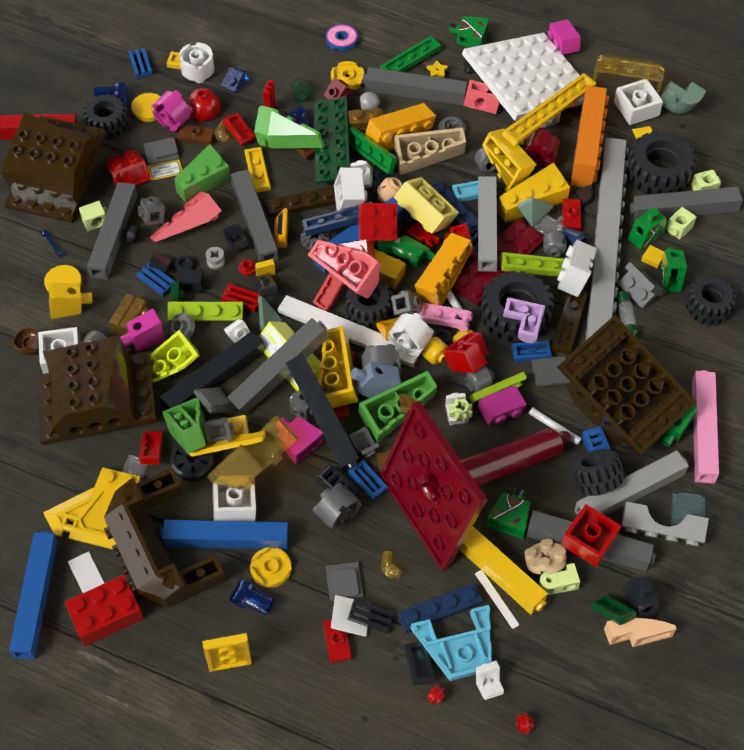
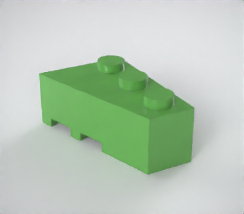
M209 144L174 178L176 192L187 203L200 191L206 193L229 181V166Z
M198 397L163 411L169 432L187 454L197 452L200 448L206 446V435L203 426L205 415Z

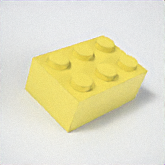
M422 177L405 181L394 196L398 201V205L406 209L413 219L419 221L423 228L432 234L448 228L459 214Z

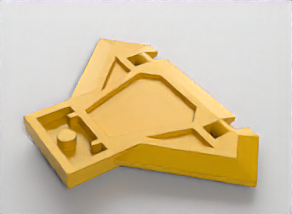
M102 467L95 487L43 512L53 533L61 537L64 531L69 532V539L113 549L112 546L115 543L113 539L108 540L104 528L107 527L104 519L105 513L115 491L129 479L134 478L136 483L141 482L140 476ZM68 521L74 522L73 525L68 524Z

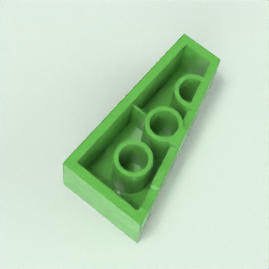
M426 371L359 403L358 413L374 441L379 443L405 421L412 403L420 401L424 406L435 396L437 385L429 372Z

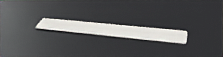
M482 570L476 572L475 575L511 628L514 629L519 626V623Z

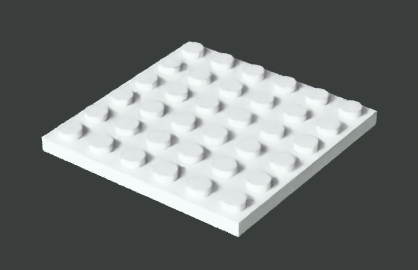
M545 33L464 49L462 53L514 121L521 119L580 76L567 59L561 55L560 51L556 49V46ZM584 96L567 108L583 105Z

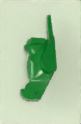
M409 236L397 238V241L378 242V251L390 252L402 259L409 260L415 268H418L423 259L433 260L435 257L430 248Z

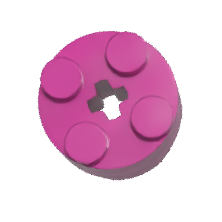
M176 90L174 92L166 91L151 106V108H154L152 114L163 127L169 126L170 131H176L193 112L191 106L186 104L182 99V95Z

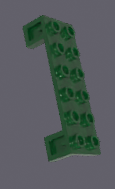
M347 96L314 103V129L320 132L325 145L323 148H315V176L317 184L335 181L340 168H350L348 111L352 110Z

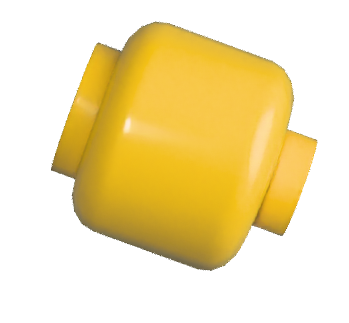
M432 337L421 354L433 365L443 364L446 362L442 351L448 345L440 338Z

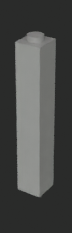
M478 177V271H496V177Z
M675 451L626 476L621 486L602 495L587 496L577 501L574 511L578 515L584 505L587 504L607 516L624 507L626 502H634L684 476L688 468L687 460L678 451Z

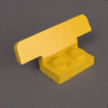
M246 415L228 418L227 421L228 423L232 422L235 433L231 435L232 441L228 442L227 439L206 443V446L200 448L199 451L189 454L190 456H197L259 443L265 440L266 431L250 434Z

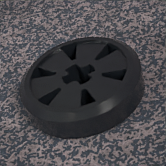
M178 444L171 454V466L176 475L186 481H198L207 477L215 465L214 452L190 456ZM192 457H195L196 460H194L193 463H190V460H192Z

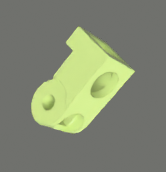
M574 563L567 564L565 571L553 574L544 572L539 581V586L548 593L547 595L578 590L580 585Z

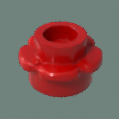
M252 260L241 261L238 267L241 274L247 277L252 276L256 271L255 262Z
M438 684L435 685L426 696L430 701L429 703L432 704L434 702L437 705L445 696L443 693L445 688H441Z
M524 712L523 715H517V730L519 733L529 734V731L533 730V719Z

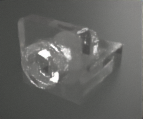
M546 214L534 225V229L544 235L552 230H559L561 232L564 226L562 225L563 217L559 216L555 220Z

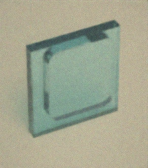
M682 492L672 494L671 526L678 525L688 514L705 518V497Z

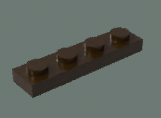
M334 186L265 200L269 218L277 217L284 208H287L288 214L336 205Z
M581 290L578 297L568 293L552 351L570 355L588 292Z

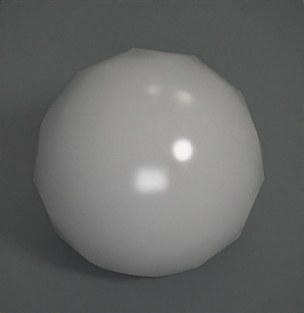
M373 92L363 93L360 96L362 110L378 108L380 105L378 96Z

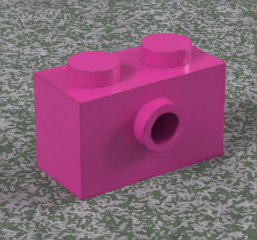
M568 19L550 23L548 38L556 46V49L560 51L561 55L580 51L581 36Z
M516 385L484 396L477 407L489 426L494 423L496 425L501 424L510 417H519L527 404Z

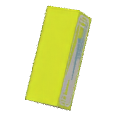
M269 321L259 335L264 342V354L268 358L295 334L286 322ZM312 353L306 359L318 380L320 377V361ZM290 373L286 380L298 391L299 388Z

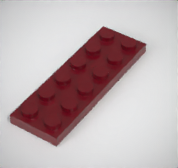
M518 218L497 238V270L478 271L477 256L459 274L452 289L478 307L482 303V296L486 285L494 277L497 276L499 278V274H509L507 271H502L501 253L532 255L543 244L544 235Z

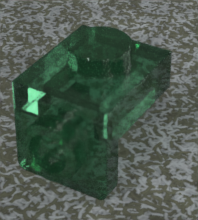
M296 78L290 82L295 103L311 101L310 87L306 79Z

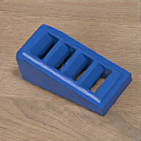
M601 426L583 432L582 441L588 452L600 449L611 450Z

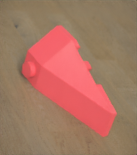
M200 191L183 206L185 208L184 211L175 213L172 216V222L163 224L150 239L157 242L209 221L212 222L219 217L218 213L222 210L208 193Z
M317 240L308 254L309 257L363 297L369 298L379 283L380 262L366 252Z

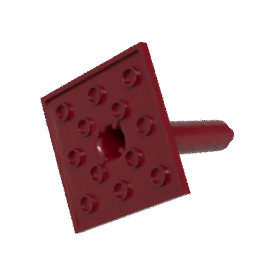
M417 401L411 405L380 473V477L388 486V490L441 571L449 569L488 500L479 486L560 456L563 452V446L569 445L572 437L567 431L558 433L556 430L549 428L460 460L420 401Z

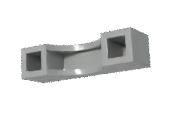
M626 502L624 504L621 526L628 533L637 534V531L645 532L647 537L657 538L660 535L665 536L667 541L678 542L679 539L686 541V545L698 547V544L705 543L709 518L688 514L678 525L663 526L652 519L646 505Z

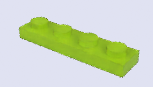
M502 252L500 256L502 271H515L517 273L524 271L527 274L557 277L561 270L564 271V268H561L564 261L563 258Z
M168 302V321H173V318L180 313L189 314L194 321L243 320V302Z

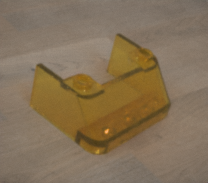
M601 53L596 58L592 80L596 82L598 72L656 81L655 91L659 95L665 68L659 61Z
M276 415L260 430L266 431L264 441L245 446L240 444L207 478L214 484L238 490L243 488L248 490L255 483L254 478L271 463L275 466L283 459L281 454L298 437Z

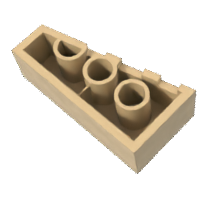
M463 128L395 135L394 150L397 157L399 174L404 175L464 154L466 139Z

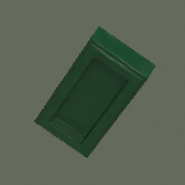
M608 595L591 603L592 610L620 626L636 618L635 610Z

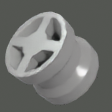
M211 247L206 251L207 265L210 269L218 270L225 265L224 252L221 248Z

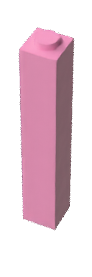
M702 370L696 371L692 380L693 399L697 402L694 405L698 407L693 420L695 482L715 484L719 476L715 372Z

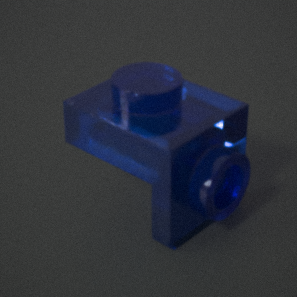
M229 67L221 86L237 93L243 80L247 81L248 77L242 69Z

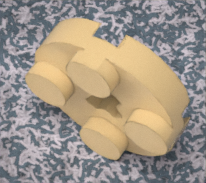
M543 539L541 543L525 550L527 568L536 574H541V571H547L548 574L556 573L566 565V549L560 544L554 543L552 539Z

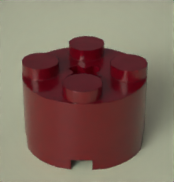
M538 129L529 135L523 146V150L534 161L537 168H546L553 162L555 163L560 147L559 138L556 135L555 137L550 135L551 132L544 129Z

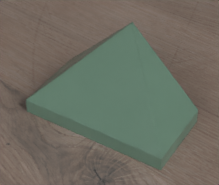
M531 197L519 203L518 208L533 227L553 208V204Z
M258 296L260 329L262 332L269 321L281 322L282 319L262 296Z

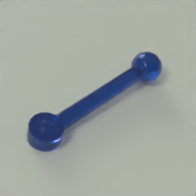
M43 230L41 233L42 236L46 237V239L54 249L55 254L58 257H61L62 253L57 249V247L49 237V232L47 230Z

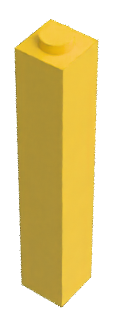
M472 526L459 550L530 615L536 610L540 612L547 604L546 598L548 593Z

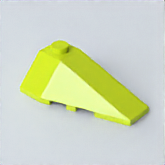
M180 330L150 354L153 383L185 369L199 357L198 350Z

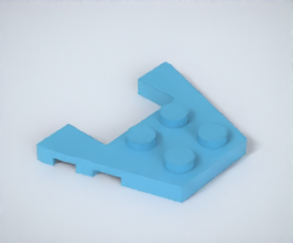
M489 605L471 609L470 615L476 630L441 639H436L430 619L411 624V630L449 681L476 675V667L492 662Z

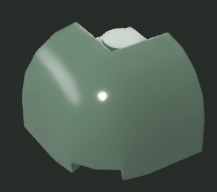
M670 81L660 95L663 101L662 106L676 114L687 113L703 98L706 90L693 82L684 90Z

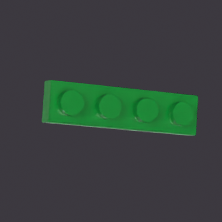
M429 36L382 64L380 69L405 72L440 51L441 44L432 36Z
M354 126L349 127V146L387 174H392L397 157Z

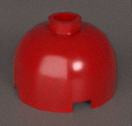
M197 89L191 93L187 100V104L193 110L190 117L194 121L204 122V120L208 119L213 121L221 113L220 100L217 94L210 89Z

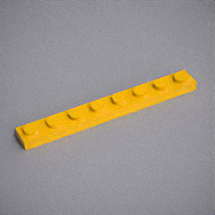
M583 73L505 129L502 136L516 146L584 96L586 85L595 87L596 82Z

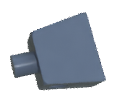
M369 362L362 370L354 368L351 372V378L356 382L358 393L368 398L374 397L401 383L399 369L392 365Z

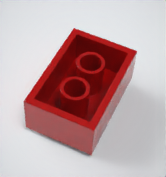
M124 575L65 601V605L84 647L143 620L140 608Z

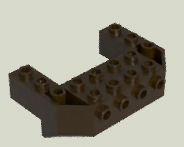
M173 467L138 483L135 482L134 478L129 479L115 491L104 516L107 525L104 531L108 540L113 539L115 543L112 548L116 557L121 556L123 563L120 566L124 575L129 574L132 580L128 583L133 594L137 592L140 599L165 607H170L225 581L224 571L216 555L178 572L175 565L170 563L146 512L147 509L183 494L181 483Z

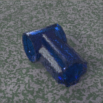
M116 82L111 87H94V97H98L101 94L116 95L125 104L127 103L128 86L123 82Z
M303 106L285 113L286 117L293 118L295 123L299 125L303 123L314 129L307 118Z
M239 580L229 597V600L234 605L241 608L248 607L265 616L269 614L274 603L273 597L256 590L252 584L244 580Z

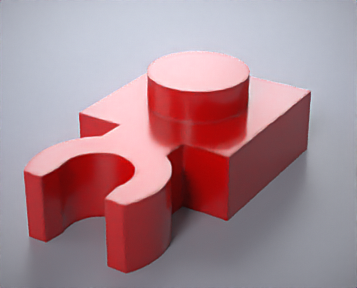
M419 221L407 230V236L421 244L424 242L430 250L433 249L431 242L439 244V238L427 232Z

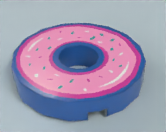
M347 24L334 25L326 32V43L333 50L335 48L338 51H348L354 48L358 42L357 31Z

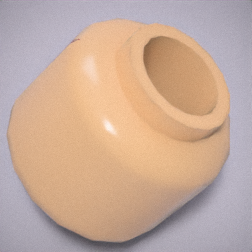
M394 177L385 178L377 188L379 200L385 203L394 197L402 187V183Z

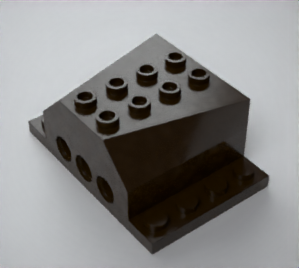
M24 112L0 171L10 189L4 204L6 209L73 223L105 139V129L44 116L37 118Z
M616 315L611 317L557 366L570 381L566 387L574 404L596 427L601 426L606 436L619 444L626 441L638 456L697 403Z
M119 335L43 351L48 373L37 375L39 432L42 445L157 421L152 363L149 351L130 355Z

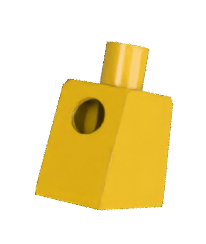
M49 283L51 319L78 315L81 313V304L92 303V293H81L80 285L77 283Z

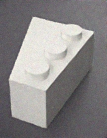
M578 240L575 241L573 246H569L566 252L568 258L565 257L561 268H564V271L561 270L557 278L560 281L558 289L574 296H579L591 274L589 269L593 266L592 260H594L597 248Z

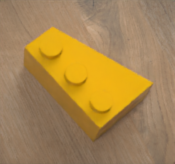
M503 128L489 132L482 146L491 163L495 164L499 172L497 175L499 179H503L507 187L505 191L508 192L527 180L536 164L518 144L514 146L502 136L505 130Z

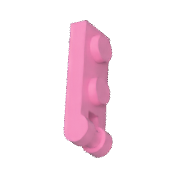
M423 303L420 309L421 312H419L425 323L458 328L463 332L468 330L469 322L473 318L471 311Z

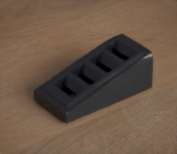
M330 463L317 475V484L325 490L327 488L331 490L337 484L342 483L356 497L360 494V490Z

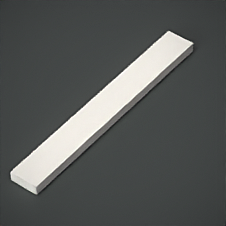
M287 295L278 308V313L305 324L313 318L316 322L320 320L327 327V330L343 326L349 342L363 348L369 345L391 344L390 341H386L381 333ZM402 349L400 352L397 350L400 363L413 367L419 356L406 355L407 351Z

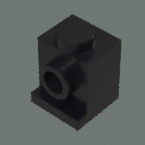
M199 268V271L180 269V274H176V281H179L180 288L184 289V292L202 294L204 284L203 268Z

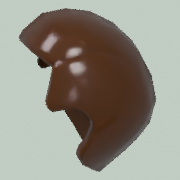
M35 328L20 329L12 341L15 350L25 355L35 353L39 349L38 331Z

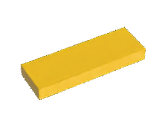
M262 148L244 150L249 175L256 193L271 190Z

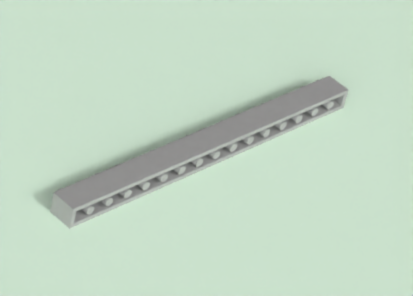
M605 138L594 242V247L597 249L592 266L586 340L612 317V313L616 311L617 302H613V300L617 297L618 287H615L619 277V272H616V268H619L620 257H617V254H620L621 243H618V239L621 240L622 229H619V225L622 226L623 215H620V212L624 210L625 201L621 200L624 198L626 190L623 184L626 183L627 174H624V171L627 170L628 161L625 158L628 157L629 148L626 147V140Z

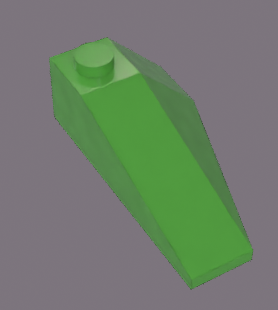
M265 106L259 107L254 130L259 145L269 148H323L325 146L320 132L303 123L299 125L289 116L285 118L279 115V111Z

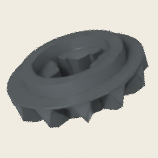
M457 117L442 119L438 127L439 130L449 129L450 126L452 129L463 128L464 132L466 131L465 123Z
M304 230L301 234V243L305 248L311 250L317 240L328 242L329 233L326 231L316 234L318 239H312V235L306 236Z

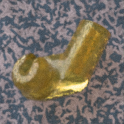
M223 120L215 129L214 135L217 140L225 143L229 139V135L225 134L227 127L224 125Z
M383 551L382 572L391 579H399L402 572L401 569L392 563L393 553Z

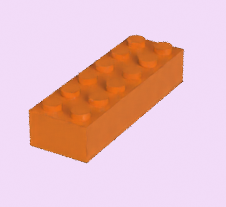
M586 85L570 186L584 188L589 185L592 186V182H596L598 172L595 171H599L600 161L597 157H601L602 147L599 144L602 145L604 137L601 131L604 132L606 121L603 119H606L607 108L604 106L608 105L609 96H606L607 88Z

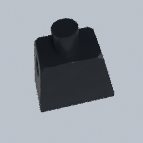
M645 576L628 581L622 590L629 608L636 611V618L656 620L659 599L650 577Z

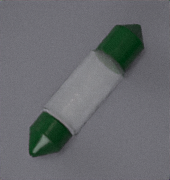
M621 290L616 297L620 320L636 337L638 330L633 305L630 301L629 293Z

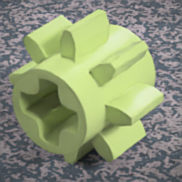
M455 398V403L449 404V417H453L456 423L458 421L466 423L467 416L472 417L473 411H471L472 403L468 404L466 398Z

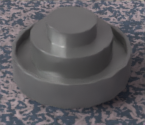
M185 313L176 315L171 323V334L174 335L180 330L190 339L195 328L194 319Z

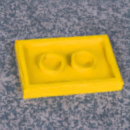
M247 633L202 641L209 672L252 664Z

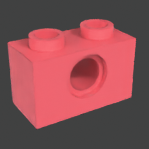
M470 80L463 106L496 114L499 105L497 97L485 83Z

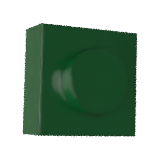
M172 281L171 302L184 300V289L180 288L179 281Z

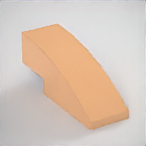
M635 618L621 626L613 621H607L604 631L610 645L630 640L632 647L673 637L676 626L653 619Z

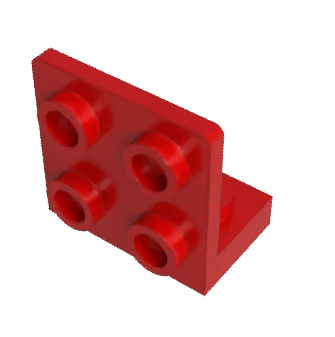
M127 151L122 156H113L104 162L112 175L115 187L118 182L138 185L151 180L146 163L137 151Z

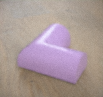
M508 297L503 317L520 320L521 325L518 338L526 343H534L538 337L545 305Z

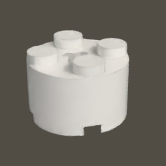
M196 43V45L191 46V44H188L181 49L180 65L182 75L189 80L203 83L205 79L213 74L215 69L213 53L208 45Z
M402 314L389 331L388 339L400 352L403 349L408 352L406 355L416 357L423 351L434 331L423 321V317L420 314Z

